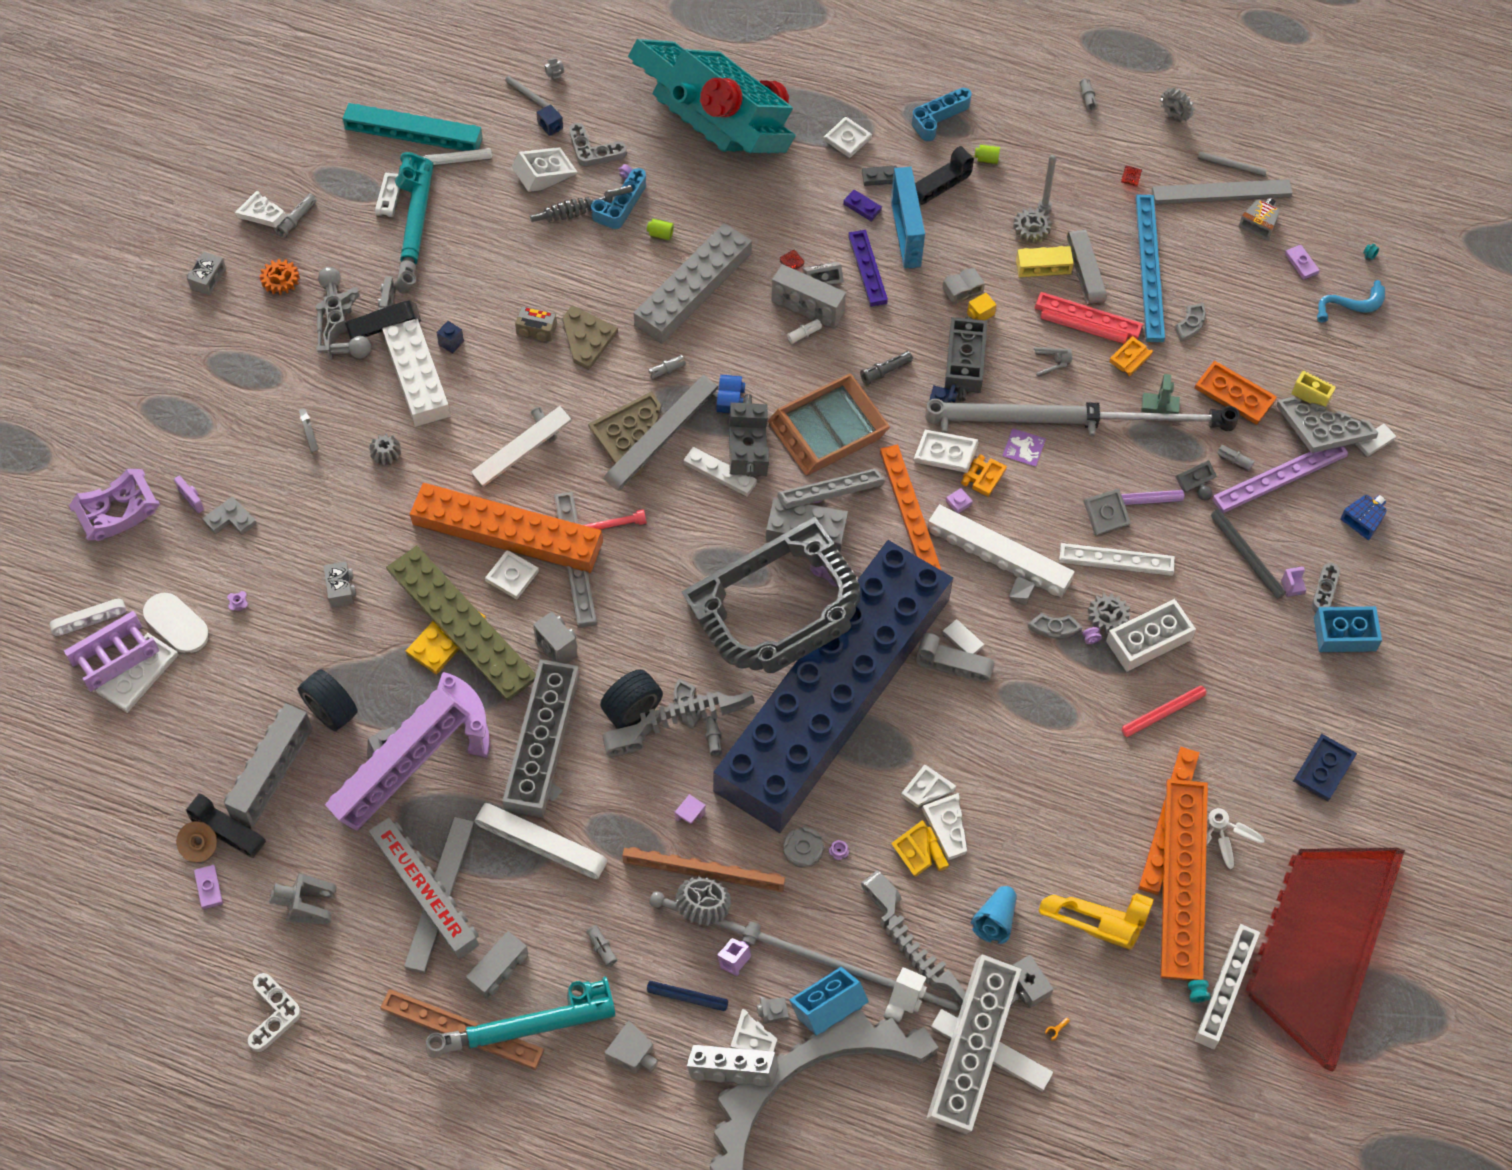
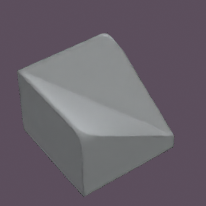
M1017 577L1009 599L1027 605L1035 583Z

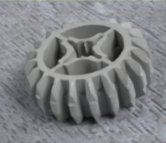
M698 876L697 879L691 877L689 881L685 880L678 888L675 897L676 908L679 910V914L683 915L684 919H690L691 923L698 922L699 926L701 923H705L708 926L710 923L716 925L718 921L722 922L724 917L728 915L731 907V898L727 888L722 887V883L717 884L715 879L712 881L708 880L707 877L701 879Z

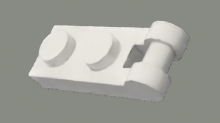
M385 173L375 208V215L382 216L384 214L388 217H394L401 189L395 183L398 174Z

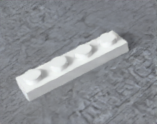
M695 447L690 450L683 460L684 465L748 497L757 484V479L753 477L730 474L728 464Z

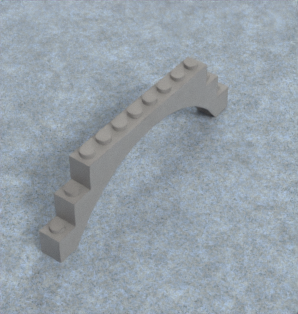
M861 1009L854 1011L846 1016L844 1020L829 1027L825 1032L817 1036L812 1034L806 1043H798L787 1055L781 1054L776 1057L779 1066L773 1086L737 1084L738 1086L735 1088H728L720 1093L718 1105L729 1122L723 1121L715 1127L714 1138L725 1155L719 1154L713 1158L710 1170H743L746 1145L752 1127L763 1107L781 1086L805 1069L822 1061L857 1054L892 1056L921 1065L935 1056L939 1047L924 1027L920 1030L917 1028L907 1034L906 1038L893 1018L887 1021L885 1019L879 1021L875 1025L876 1028H874Z

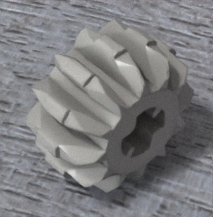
M387 433L384 437L378 434V439L372 438V444L369 445L371 458L375 459L377 464L382 462L384 466L386 462L392 464L393 460H398V455L401 454L400 442L396 440L394 435L389 437Z

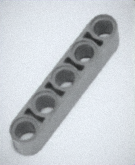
M1087 231L1068 232V246L1071 247L1073 262L1086 303L1106 302V290Z

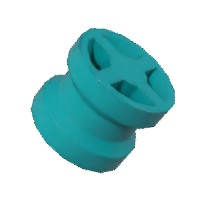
M1194 980L1188 983V989L1191 991L1189 996L1191 1002L1201 1003L1211 999V995L1207 990L1209 987L1207 980Z

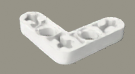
M265 973L259 974L254 978L253 986L256 992L275 1012L249 1035L248 1044L255 1052H262L297 1022L301 1016L298 1004ZM259 982H266L271 990L268 992L264 986L260 987ZM276 993L283 995L279 1003L271 1001L272 996ZM285 1004L290 1010H294L295 1014L293 1016L291 1014L288 1015L283 1007ZM279 1022V1030L275 1032L269 1030L271 1023ZM264 1030H265V1031L267 1032V1034L270 1036L269 1038H267V1036L264 1035V1033H263ZM254 1039H261L263 1043L261 1045L255 1044Z

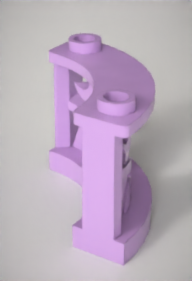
M126 469L119 478L110 483L111 487L104 491L98 489L87 493H77L69 507L71 511H75L87 534L86 538L88 541H101L104 538L119 534L136 526L155 513L160 503L156 501L146 483L143 469ZM143 494L145 500L143 501L142 498L137 497ZM114 500L121 503L129 502L122 517L105 515L110 509V502ZM95 519L94 526H92V524L90 523V520Z
M443 672L438 688L441 687L471 714L463 722L465 724V735L469 736L468 754L488 758L490 737L486 724L485 710L479 696L466 682L456 676Z

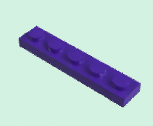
M866 229L849 232V241L870 307L888 304V298Z

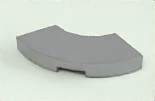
M1204 303L1187 306L1186 318L1175 325V330L1181 342L1194 337L1202 328L1206 314Z
M305 408L300 409L299 414L311 452L317 451L318 446Z
M1044 613L1039 614L1027 626L1039 635L1056 639L1076 635L1083 628L1070 615L1063 618H1052Z
M679 678L674 689V705L678 704V701L681 700L683 702L688 701L687 698L692 697L694 699L696 687ZM700 710L696 711L697 719H692L690 712L686 714L688 720L683 722L688 727L694 729L702 716Z

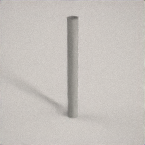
M506 77L505 81L541 107L544 108L550 105L512 77Z
M1199 152L1198 155L1199 159L1265 176L1267 171L1264 168L1204 152Z

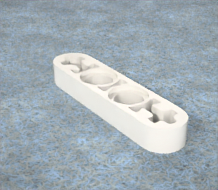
M114 599L54 619L49 624L51 633L55 636H60L118 617L126 612V607L122 599Z

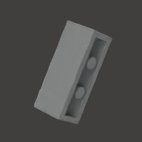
M507 931L466 976L467 984L485 999L490 995L493 996L499 990L504 979L508 980L514 972L513 969L526 960L528 956L527 946Z

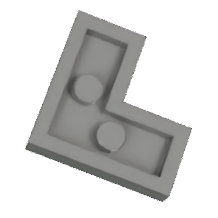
M233 496L202 518L203 522L214 534L231 523L242 535L257 524L256 520Z

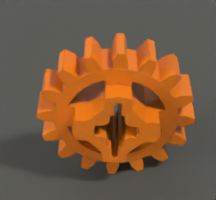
M278 259L276 263L271 260V265L265 264L266 269H261L260 280L262 287H265L267 292L271 290L273 295L276 292L282 295L283 291L288 294V289L294 290V285L299 284L297 266L294 267L293 262L288 264L287 259L284 262Z

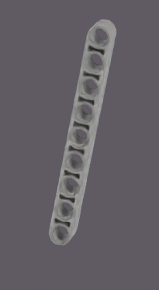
M702 375L607 472L603 479L617 491L621 490L715 393L718 386L708 377Z

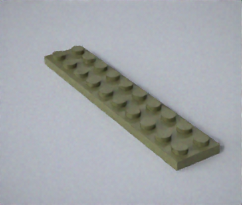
M417 545L386 566L387 571L507 702L534 682L536 673Z

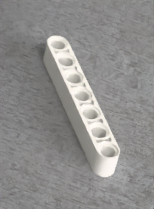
M484 803L474 820L479 827L592 879H599L608 862L603 855L489 803Z

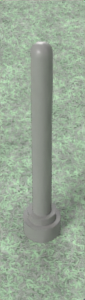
M1050 155L1043 199L1038 203L1039 212L1045 211V215H1048L1052 209V203L1049 199L1056 164L1055 155Z

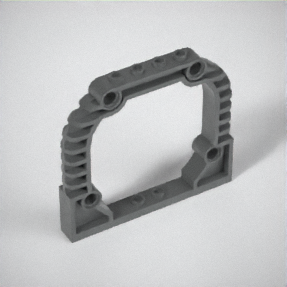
M816 517L809 519L681 591L703 630L720 656L727 663L741 669L748 667L751 670L764 669L767 673H775L787 667L789 664L846 633L851 628L850 619L855 614V607L860 601V584L856 575L839 553L834 542ZM791 552L796 557H806L813 567L823 566L839 588L837 600L823 610L820 619L781 641H765L755 647L742 645L733 638L723 621L727 618V612L723 606V600L726 596L724 589Z

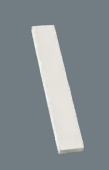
M561 406L557 407L471 471L472 475L482 487L486 486L572 422L571 418Z
M1061 543L1059 563L1173 576L1175 556Z
M941 1009L931 1029L951 1040L958 1018ZM999 1042L993 1064L1043 1092L1053 1072Z

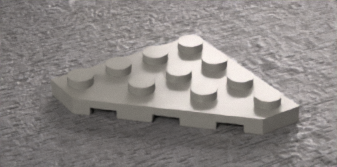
M1296 397L1277 401L1276 406L1311 453L1376 439L1378 436L1377 430L1370 421L1364 419L1358 421L1352 419L1351 415L1340 411L1333 413L1325 410L1326 407L1315 403L1308 405L1300 402L1301 399Z

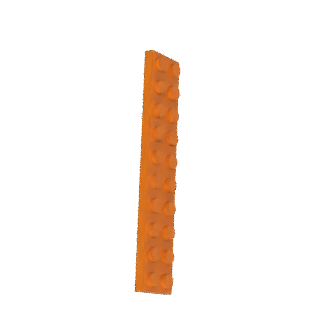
M1167 779L1160 965V978L1203 980L1207 782Z

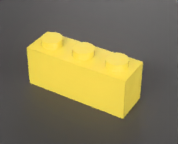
M1070 246L1018 249L1016 256L1019 277L1071 274L1074 264Z

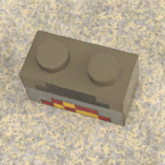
M521 306L515 322L516 334L523 337L537 338L541 341H551L557 326L556 314Z

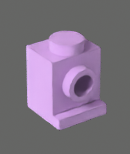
M732 938L717 955L720 968L738 976L740 974L739 970L751 957L749 946L743 941L739 942Z

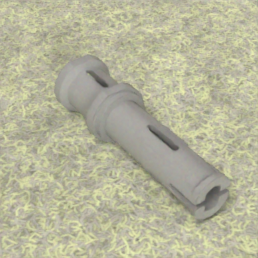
M309 193L290 214H286L287 217L276 228L274 227L275 232L279 236L286 238L288 232L297 226V221L317 202L315 196Z

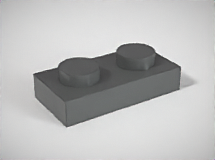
M897 166L862 168L864 186L892 184L894 168H897Z

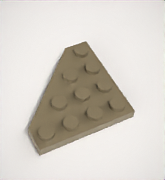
M651 391L588 424L590 431L614 465L658 421L661 404ZM644 466L632 478L643 473Z

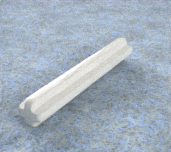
M487 148L425 155L423 157L431 160L434 165L491 159L492 153L491 149Z

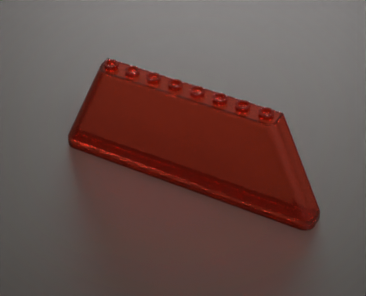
M1397 847L1299 849L1296 855L1292 854L1288 866H1291L1290 873L1286 872L1282 882L1286 884L1284 890L1280 889L1276 901H1279L1278 908L1274 907L1270 917L1273 919L1272 926L1268 924L1264 934L1267 937L1266 943L1262 942L1258 954L1261 955L1260 961H1255L1252 972L1255 973L1253 980L1249 979L1245 989L1249 992L1248 996L1324 1069L1331 1072L1337 1066L1405 850Z

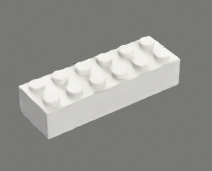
M418 319L382 328L385 343L414 426L450 417L449 405Z

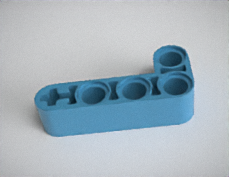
M960 88L916 107L912 115L913 128L924 141L934 140L938 122L969 109L971 91L968 88Z
M635 168L630 172L622 187L631 185L633 192L616 196L612 203L595 200L591 205L593 221L612 229L621 228L646 188V172L641 168Z

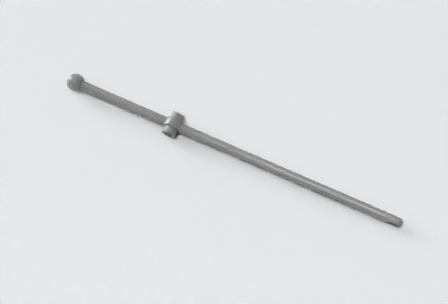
M661 892L652 893L650 898L651 906L656 908L664 906L679 912L676 908V902L666 899ZM725 919L722 922L718 921L716 923L717 926L742 934L744 936L742 941L748 945L754 946L755 941L759 940L837 969L842 967L850 974L894 989L896 981L761 933L759 931L761 925L755 922H749L746 927ZM925 992L922 998L925 1001L953 1011L960 1009L958 1003Z

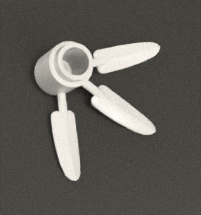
M1217 808L1210 812L1208 817L1210 829L1207 832L1206 846L1212 839L1210 835L1212 831L1220 832L1221 838L1218 839V843L1225 864L1229 869L1234 867V857L1230 839L1225 837L1223 832L1228 826L1234 828L1233 831L1236 834L1257 843H1264V838L1248 826L1239 822L1236 825L1230 823L1229 815L1225 810ZM1215 818H1221L1222 820L1216 821Z

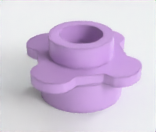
M244 591L237 594L230 593L227 596L230 601L229 609L241 611L248 606L245 599L247 594Z

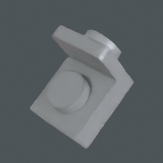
M760 997L757 1012L758 1017L763 1018L764 1024L789 1019L785 997L770 1000Z

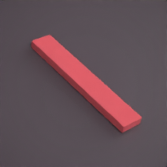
M1040 292L1035 305V309L1040 311L1048 309L1127 333V338L1129 339L1133 336L1138 340L1143 323Z

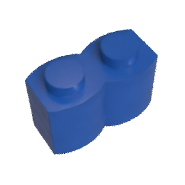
M720 374L717 412L729 413L730 403H743L744 398H741V393H745V382H742V376Z

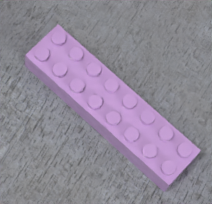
M439 687L431 693L425 703L420 705L409 719L401 724V727L394 734L388 737L380 749H377L372 754V757L362 764L351 778L344 782L343 786L329 798V801L325 804L326 807L339 821L357 831L471 714L454 697Z

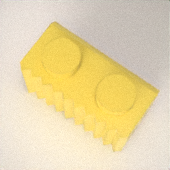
M1302 371L1291 394L1310 404L1315 403L1327 407L1336 387L1322 381L1318 377L1312 376V374Z

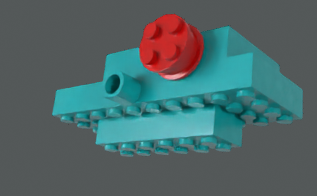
M636 39L628 57L635 66L643 68L647 75L657 79V85L652 93L657 97L656 100L666 104L671 112L680 115L681 120L690 123L695 131L703 133L708 141L717 144L718 149L723 152L744 150L750 154H779L788 151L796 135L784 126L793 107L789 105V94L782 83L769 80L758 81L720 51L683 49L673 41Z

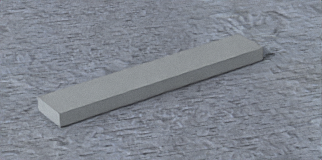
M875 468L778 492L777 498L785 509L882 486L885 479Z

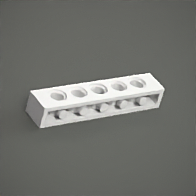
M1242 924L1237 929L1196 1035L1195 1042L1211 1049L1216 1048L1259 937V931Z

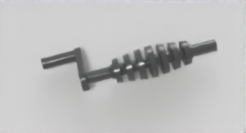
M632 186L607 190L604 193V197L592 200L589 197H585V202L582 198H578V203L576 199H571L570 204L567 199L564 200V205L562 202L557 204L558 209L555 204L551 205V210L549 207H546L544 212L531 215L530 220L531 222L546 219L548 222H551L553 217L555 221H559V215L562 220H566V214L568 219H572L573 213L577 217L580 215V212L585 214L586 208L590 212L591 205L595 200L612 203L613 197L633 192Z

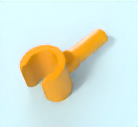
M1065 1018L1057 1026L1048 1027L1046 1029L1045 1035L1048 1034L1049 1031H1054L1055 1036L1051 1038V1041H1055L1058 1037V1032L1061 1031V1029L1065 1025H1067L1070 1022V1020L1068 1018Z

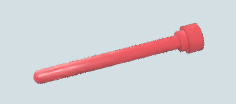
M644 509L637 510L631 516L584 526L600 530L634 522L635 524L643 525L647 524Z

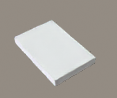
M925 429L915 454L914 462L968 473L979 444L978 439Z

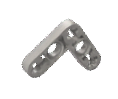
M574 123L569 128L574 151L581 166H591L620 160L627 155L626 145L623 142L591 147L585 127L581 123ZM576 130H578V132H580V136H578V137H577ZM580 142H583V143L586 144V145L583 146V147L577 146V144L580 143ZM599 152L607 153L605 156L598 155Z

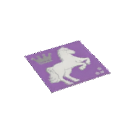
M1012 429L1002 456L1036 467L1046 439Z

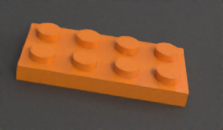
M1215 360L1194 388L1225 407L1233 406L1237 408L1240 416L1256 425L1262 420L1277 396Z

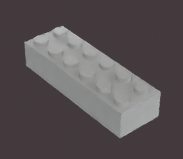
M285 703L282 709L278 710L276 720L267 728L265 738L257 744L255 754L252 758L248 759L244 772L237 777L233 790L225 797L224 804L231 818L253 829L313 730L307 712Z

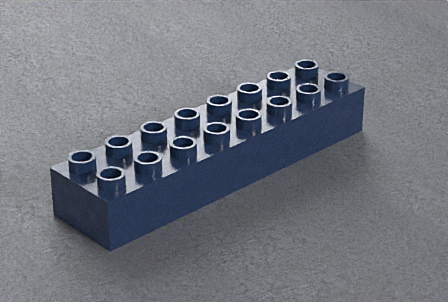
M890 540L886 541L858 579L860 584V601L855 607V614L850 619L851 628L838 638L796 661L713 772L714 793L778 833H781L919 643L922 635L927 632L950 600L953 577Z

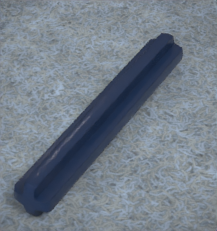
M649 981L647 985V992L721 1011H726L728 1007V1000L655 981Z

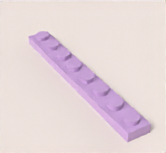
M1344 446L1315 453L1308 452L1214 495L1212 500L1218 509L1225 513L1347 457L1348 452Z

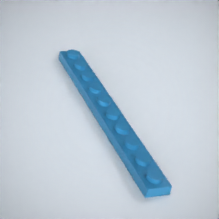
M1136 195L1146 342H1164L1165 330L1154 195Z

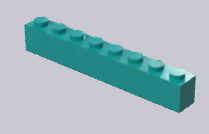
M348 103L342 118L345 130L459 151L478 150L483 139L482 129L476 125Z

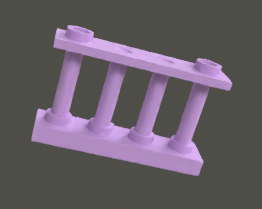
M134 611L64 650L71 665L75 667L79 664L87 676L82 679L90 692L159 652L153 637L145 640L138 630L142 625ZM129 634H132L139 644L131 650H128L121 640ZM115 644L122 655L111 661L104 649ZM97 654L104 666L93 671L86 660Z

